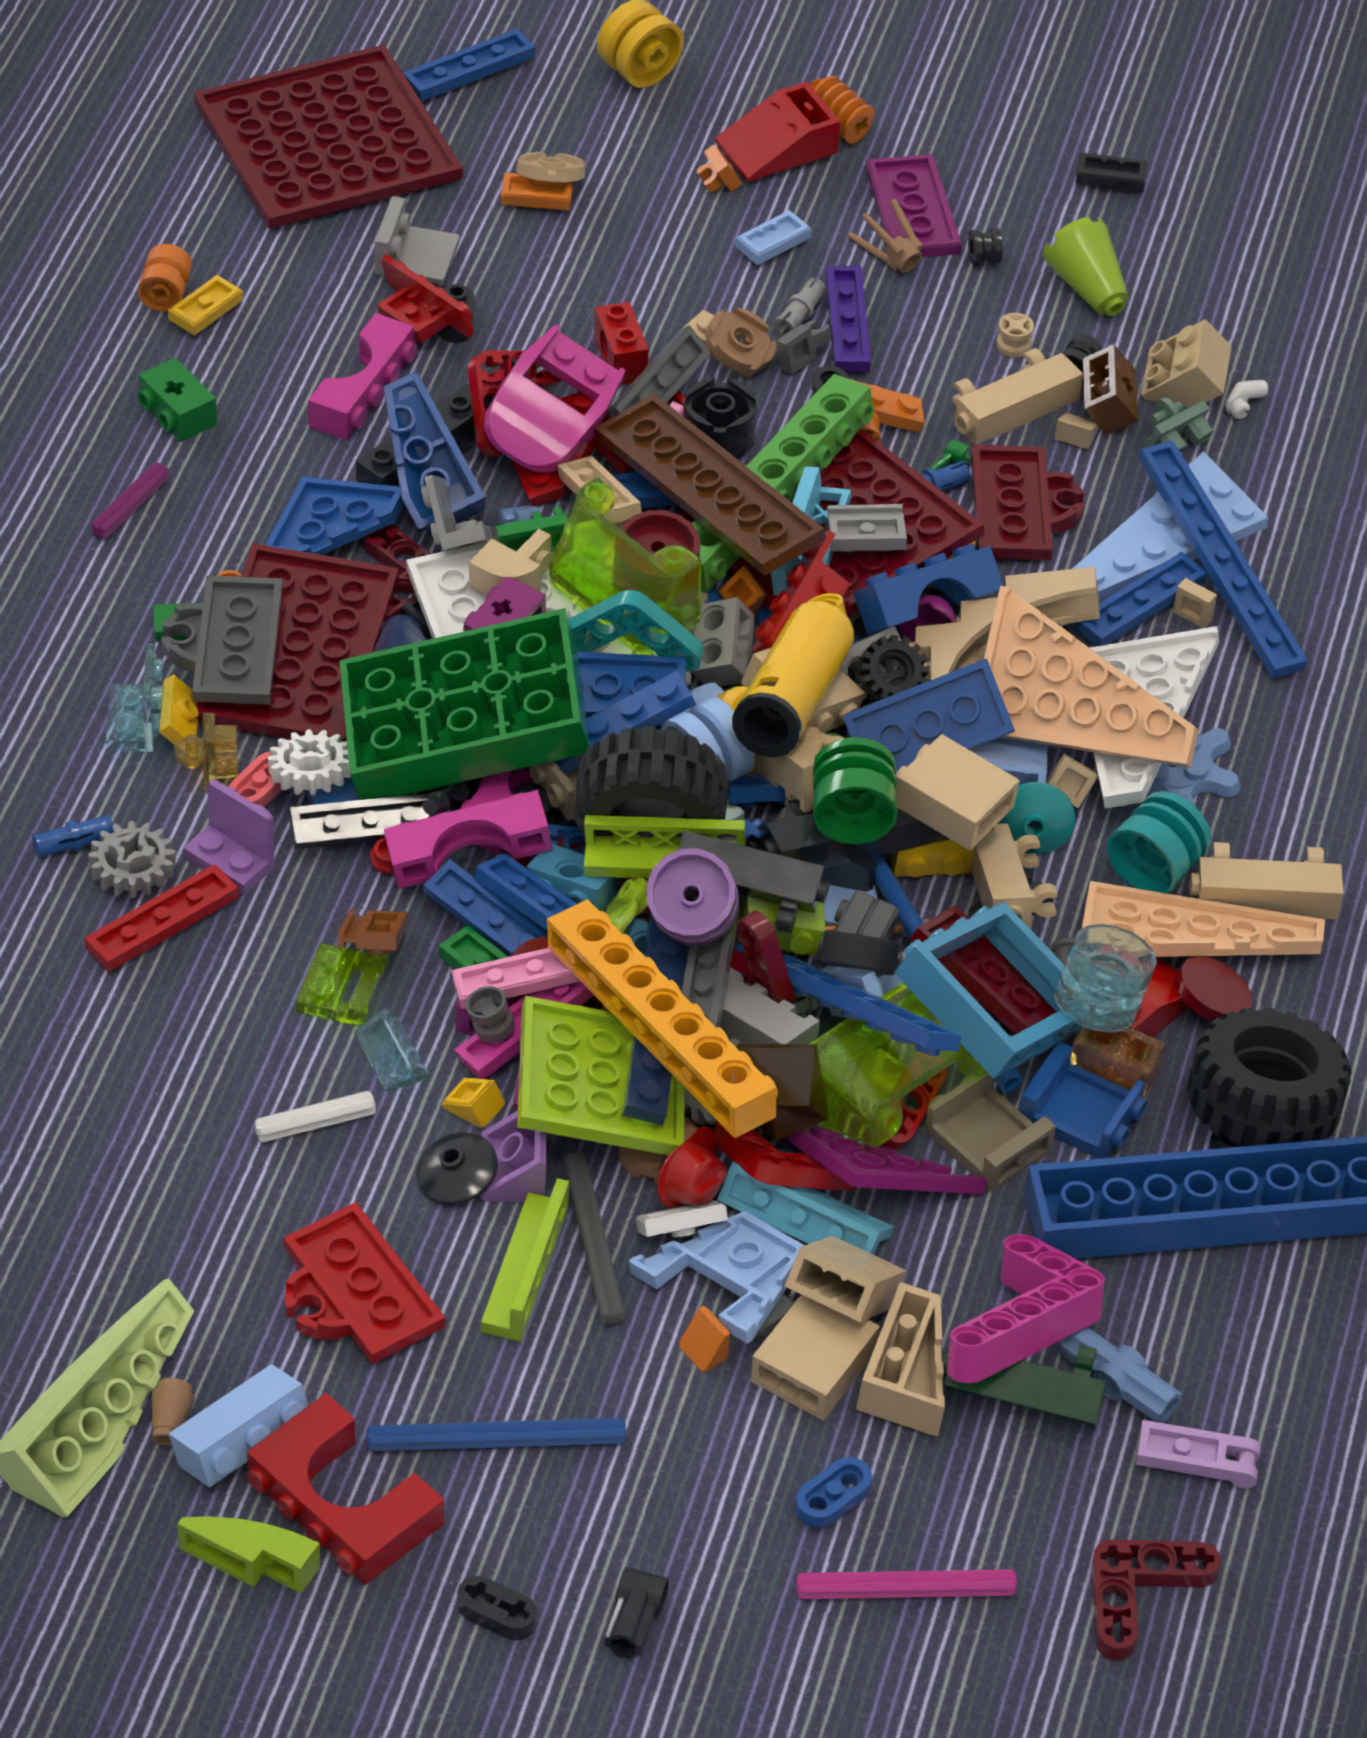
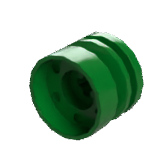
M844 738L824 746L815 756L812 768L814 789L813 819L817 829L827 838L848 844L873 842L887 835L895 826L898 814L897 793L895 790L897 784L895 776L896 762L893 754L883 744L868 738Z

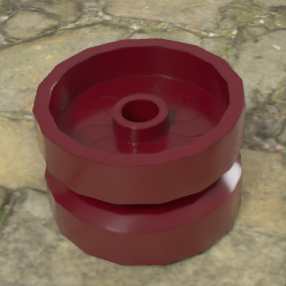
M649 510L632 516L622 525L617 535V556L615 559V583L621 592L625 590L639 591L660 608L679 604L689 597L697 583L700 557V537L693 524L675 513L665 510Z

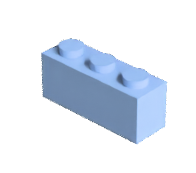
M271 1364L168 1433L179 1467L208 1487L226 1477L247 1462L248 1450L309 1406L302 1383Z

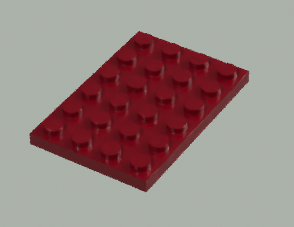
M252 543L241 577L282 578L283 580L271 703L266 705L197 702L198 716L196 718L198 723L291 739V733L293 732L299 736H304L306 730L311 729L313 735H318L322 730H326L327 737L339 734L341 742L347 741L339 660L373 653L385 624L399 580V568Z

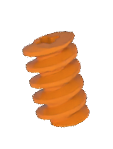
M834 75L812 81L810 86L840 120L839 136L850 145L858 143L863 139L874 120V108L866 104L864 99L858 97L857 93L849 90V87L841 83L840 79Z

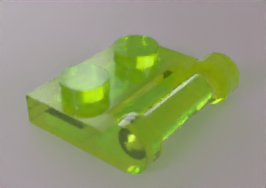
M320 942L295 1001L296 1012L351 1025H363L369 1013L368 1002L379 975L386 971L389 958L387 955H372ZM354 971L363 972L353 999L343 1003V998Z

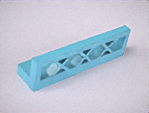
M805 466L793 504L819 525L825 523L828 526L827 510L824 511L819 506L820 501L839 502L838 505H849L851 490L822 487L820 468ZM830 546L822 559V562L829 566L834 552L831 551ZM803 554L771 572L773 595L777 596L786 589L788 582L785 581V578L789 571L797 563L801 562Z
M732 1162L717 1199L741 1212L746 1211L770 1226L807 1244L833 1235L875 1255L879 1242L889 1239L894 1230V1226L814 1188L778 1186L760 1182L751 1177L736 1162Z

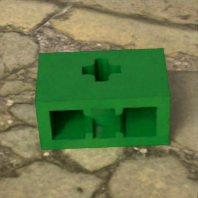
M176 357L139 374L140 391H138V399L141 406L146 411L150 410L159 420L163 429L167 432L170 431L180 442L217 425L216 398Z

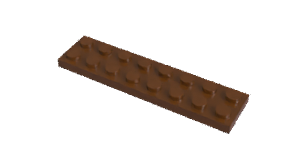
M655 393L595 427L596 436L600 442L764 576L826 540L822 526Z

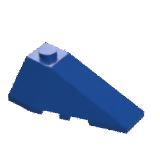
M415 371L384 386L401 497L419 531L431 530V523H435L432 508L427 509L422 495V487L426 486V476L434 475L445 479L456 524L484 511L485 495L418 372Z

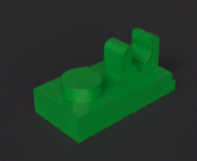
M554 507V516L545 518L541 517L540 511H534L533 519L497 525L496 541L517 551L540 529L551 535V552L572 548L573 521L571 517H567L566 513L563 514L560 507Z

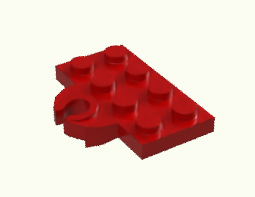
M357 1202L283 1237L284 1249L299 1267V1270L293 1272L286 1281L287 1318L296 1316L297 1312L303 1307H314L319 1310L315 1314L301 1315L296 1319V1330L300 1333L320 1340H335L350 1335L371 1364H374L445 1328V1316Z

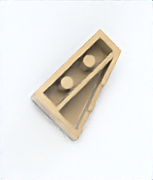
M807 726L795 748L786 755L772 758L756 754L757 773L775 785L776 788L777 786H782L785 789V796L789 800L798 799L800 801V809L803 812L813 810L814 795L812 773L814 758L824 746L835 740L844 739V737L830 736L820 732L817 727Z
M902 1282L899 1283L862 1379L856 1410L938 1437L945 1409L942 1380L944 1370L941 1353V1295Z

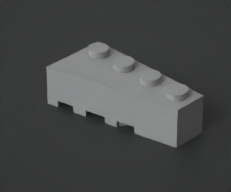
M730 967L720 1028L726 1033L729 1041L735 1047L738 1044H818L820 1020L811 1015L803 1019L795 1014L797 1012L795 1005L785 999L780 1003L773 1001L768 997V991L765 987L758 983L750 987L744 983L742 974Z

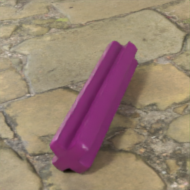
M154 462L91 522V532L93 535L101 539H107L169 479L168 468L162 466L159 462Z

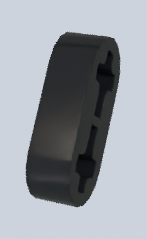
M482 1576L469 1577L459 1585L457 1590V1608L460 1615L466 1620L511 1640H523L534 1632L537 1610L534 1602L527 1596ZM479 1594L485 1596V1600L479 1599L475 1604L470 1603V1598L475 1599ZM518 1612L524 1614V1619L518 1618L515 1622L509 1621V1616L515 1617Z

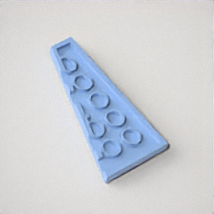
M1204 451L1189 464L1190 469L1235 542L1267 528L1268 517ZM1157 492L1072 569L1095 567L1100 601L1118 592L1180 552H1183L1192 560L1197 559L1198 556L1161 495Z

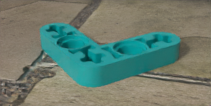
M622 591L569 619L576 639L577 652H592L631 632L659 656L687 657L686 672L695 671L700 667L705 650L704 644L650 598L639 591ZM597 619H604L610 621L614 625L603 624L599 622ZM650 628L661 629L667 632V634L654 632Z

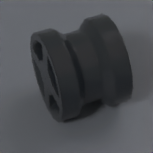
M991 228L988 232L982 233L978 229L969 231L968 251L972 265L981 264L983 260H990L992 263H1000L1002 261L1003 241L999 228Z

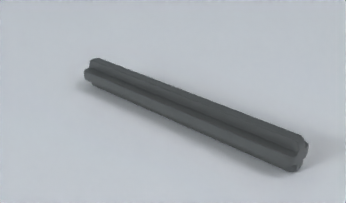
M582 1151L568 1152L563 1157V1166L567 1181H569L570 1195L601 1320L608 1326L620 1324L624 1320L625 1311L586 1156Z

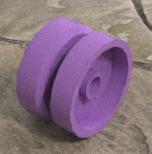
M699 848L679 849L663 857L652 869L646 886L647 904L659 929L672 941L687 946L707 945L722 938L733 926L739 911V893L728 866L715 854ZM689 893H693L699 897L695 901H688L686 896Z

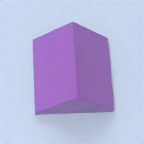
M518 1111L482 1131L481 1136L491 1143L498 1158L495 1178L490 1186L480 1194V1198L484 1201L525 1202L528 1192L545 1196L547 1133L518 1128Z

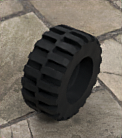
M644 726L643 730H634L631 727L622 729L620 734L612 732L605 735L600 741L597 740L586 750V753L580 760L574 805L576 824L585 836V815L725 820L729 784L728 773L725 770L726 766L706 743L699 744L696 737L689 734L685 736L680 735L674 729L666 728L663 731L655 730L654 726ZM595 830V836L615 835L610 830ZM646 831L636 833L640 837L652 838L655 836L651 832ZM678 833L676 836L682 838L683 833Z
M1254 1007L1243 1008L1239 1013L1233 1010L1222 1015L1220 1019L1217 1018L1206 1026L1205 1031L1201 1033L1188 1079V1098L1193 1110H1196L1197 1117L1203 1124L1210 1125L1211 1132L1219 1137L1225 1136L1229 1138V1142L1238 1147H1241V1145L1256 1146L1327 1140V1137L1332 1135L1337 1129L1351 1082V1064L1341 1044H1336L1334 1036L1327 1030H1320L1318 1024L1310 1019L1304 1021L1298 1018V1014L1289 1011L1286 1014L1276 1012L1275 1008L1264 1007L1262 1011L1255 1010Z

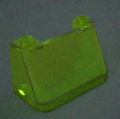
M595 477L578 490L549 565V577L553 586L583 611L622 591H639L650 598L687 630L698 624L701 612L702 561L684 547L675 545L667 546L652 555L604 516L615 504V494L610 486L599 477ZM597 619L599 622L603 624L614 625L610 621L604 619ZM650 628L654 632L667 634V632L661 629ZM631 632L617 638L637 654L648 655L655 653Z
M904 983L880 997L946 1028ZM847 1018L809 1043L817 1044L829 1111V1118L819 1123V1125L876 1148L892 1138L902 1124L903 1113L899 1101L900 1098L954 1062H956L960 1073L968 1078L978 1079L988 1073L961 1043L958 1052L940 1050L939 1056L927 1055L916 1051L915 1043L907 1044L891 1039L890 1031L881 1032L867 1028L865 1026L866 1020L861 1021Z

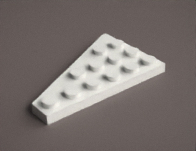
M1215 626L1091 647L1090 649L1184 718L1219 644L1218 628ZM1093 752L1105 809L1143 802L1162 763Z

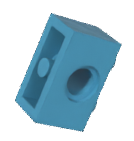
M552 844L553 850L539 853L527 865L528 870L576 904L588 899L599 911L605 912L606 907L618 892L617 877L584 876L585 855Z

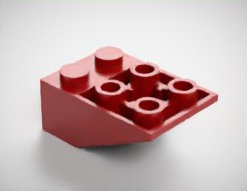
M806 81L777 90L716 136L715 142L746 181L749 182L837 154L840 120Z

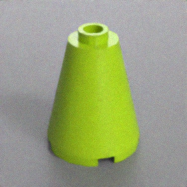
M1090 217L1073 221L1054 234L1057 240L1051 247L1046 243L1043 249V257L1046 263L1099 315L1114 316L1125 308L1128 293L1108 227L1098 217V222H1092Z

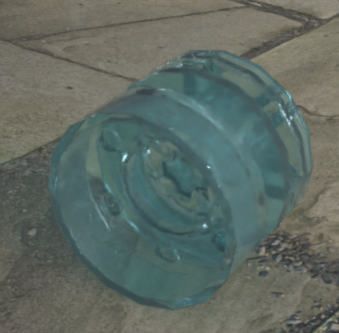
M1105 924L1086 926L1076 934L1066 961L1067 964L1064 966L1054 993L1056 1004L1067 1017L1079 1025L1095 1031H1123L1134 1023L1144 997V992L1147 990L1157 963L1155 953L1145 940L1131 931Z

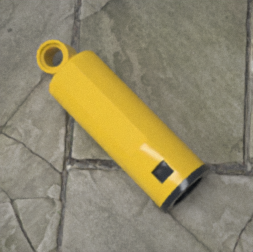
M828 593L815 596L792 612L732 716L734 733L747 750L759 756L774 758L786 755L795 748L854 642V629L847 617L841 595Z

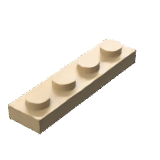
M593 456L557 465L559 478L606 525L622 526L632 516L642 513L640 501Z

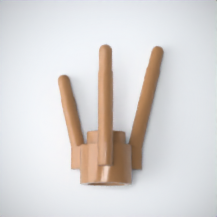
M892 199L891 205L907 238L897 236L892 239L868 213L862 215V218L887 244L886 251L888 255L853 232L848 233V238L887 263L895 273L899 271L906 273L915 268L921 261L922 253L919 250L923 248V244L916 238L898 201Z

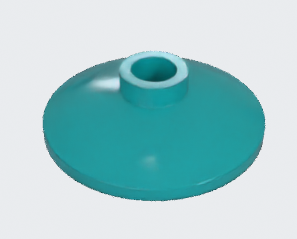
M1029 782L1019 785L1014 808L997 824L1008 823L1014 841H1017L1024 835H1036L1040 842V848L1029 849L1025 853L1043 854L1056 850L1069 839L1075 825V811L1070 799L1057 787L1042 782ZM1031 821H1039L1042 823V826L1035 828L1028 824Z

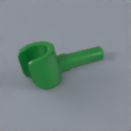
M951 440L945 449L944 455L927 469H941L949 465L951 461L954 463L963 461L964 465L967 464L970 454L966 452L970 449V446L958 440Z

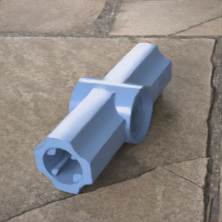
M1089 1327L1059 1342L1057 1353L1074 1365L1079 1345L1097 1349L1091 1378L1106 1382L1105 1398L1112 1401H1118L1122 1398L1150 1419L1159 1423H1165L1180 1404L1182 1393L1148 1370L1145 1359L1133 1347L1120 1345L1117 1348Z

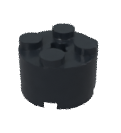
M715 378L704 379L689 388L684 402L685 418L732 456L737 457L745 453L754 444L757 406L753 391L745 384L728 378L727 383H715Z

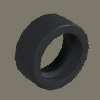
M825 930L819 961L831 966L874 970L875 974L894 975L900 944L872 936Z

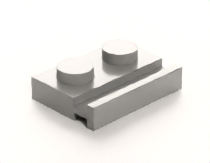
M902 504L828 505V530L836 534L830 544L831 551L906 550L907 537Z

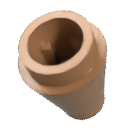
M163 1378L159 1380L158 1386L152 1390L153 1433L151 1439L154 1443L162 1446H172L168 1433L186 1422L195 1401V1397L192 1394L193 1388L188 1382L177 1378Z

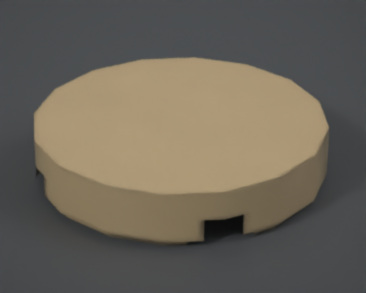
M532 152L519 156L516 172L526 178L539 181L572 182L583 179L586 169L585 162L576 156L558 153L555 154V157H546V153Z

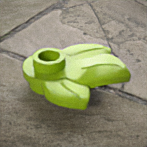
M638 877L634 881L631 879L626 881L618 894L606 907L605 913L622 934L633 918L639 915L648 905L646 889L648 881L643 877Z

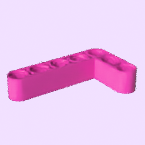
M1025 1234L1008 1236L1003 1244L1000 1279L1005 1286L1022 1295L951 1331L947 1364L948 1376L961 1383L982 1381L1101 1319L1104 1275L1033 1236Z

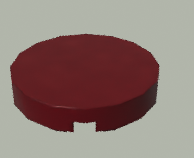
M1195 956L1187 959L1175 976V983L1178 982L1180 985L1177 991L1181 999L1192 1011L1206 1020L1214 1021L1216 1018L1220 1019L1222 1015L1233 1010L1239 1013L1243 1008H1250L1252 1005V994L1246 982L1236 971L1210 957Z

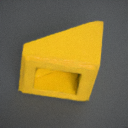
M464 1078L445 1098L442 1106L469 1123L484 1128L504 1107L505 1100L494 1080Z

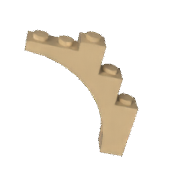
M1095 567L1005 576L1006 587L1010 588L1059 626L1100 619ZM998 597L961 601V616L956 617V623L916 627V642H909V645L914 647L917 643L921 647L917 653L920 656L926 654L928 660L924 663V666H929V674L925 677L928 681L984 659Z

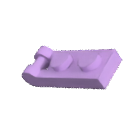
M1142 1420L1135 1465L1227 1480L1237 1487L1247 1489L1257 1484L1258 1469L1255 1467V1463L1260 1459L1261 1444L1251 1438ZM1226 1455L1234 1456L1238 1461L1228 1460L1225 1457Z

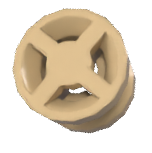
M1008 313L1000 318L998 325L999 334L996 341L997 349L1008 357H1022L1023 353L1031 350L1032 347L1031 336L1034 331L1032 319L1021 313Z

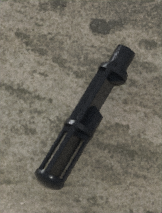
M483 777L451 784L441 791L432 792L423 803L424 812L428 815L444 813L455 803H463L471 795L476 794Z

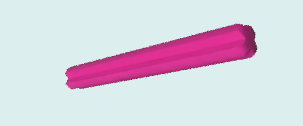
M1012 1569L800 1573L796 1581L797 1595L800 1599L1012 1596L1017 1588L1016 1574Z

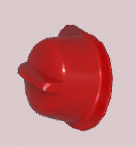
M709 1127L697 1129L664 1162L658 1177L657 1192L660 1201L666 1207L678 1208L684 1204L697 1206L707 1204L717 1195L722 1182L726 1179L727 1169L725 1164L716 1157L717 1142L714 1132Z

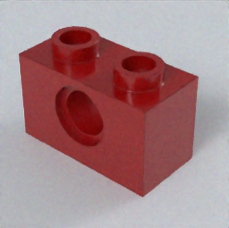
M630 302L595 307L594 341L601 359L618 371L620 368L626 370L621 385L631 384L648 366L649 348Z

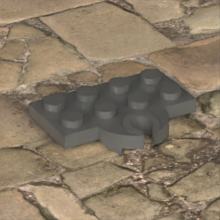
M206 575L203 604L186 603L174 606L175 612L163 624V636L166 637H161L162 649L172 664L183 670L195 672L192 689L193 702L270 705L283 593L282 578ZM177 635H184L189 637L188 639L183 641H177L172 639V637Z

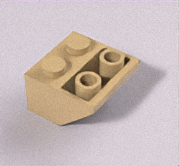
M1206 319L1193 326L1184 327L1178 334L1165 341L1160 340L1149 349L1141 396L1145 400L1153 402L1165 397L1171 399L1174 403L1180 401L1184 407H1191L1203 400L1207 403L1224 394L1232 346Z

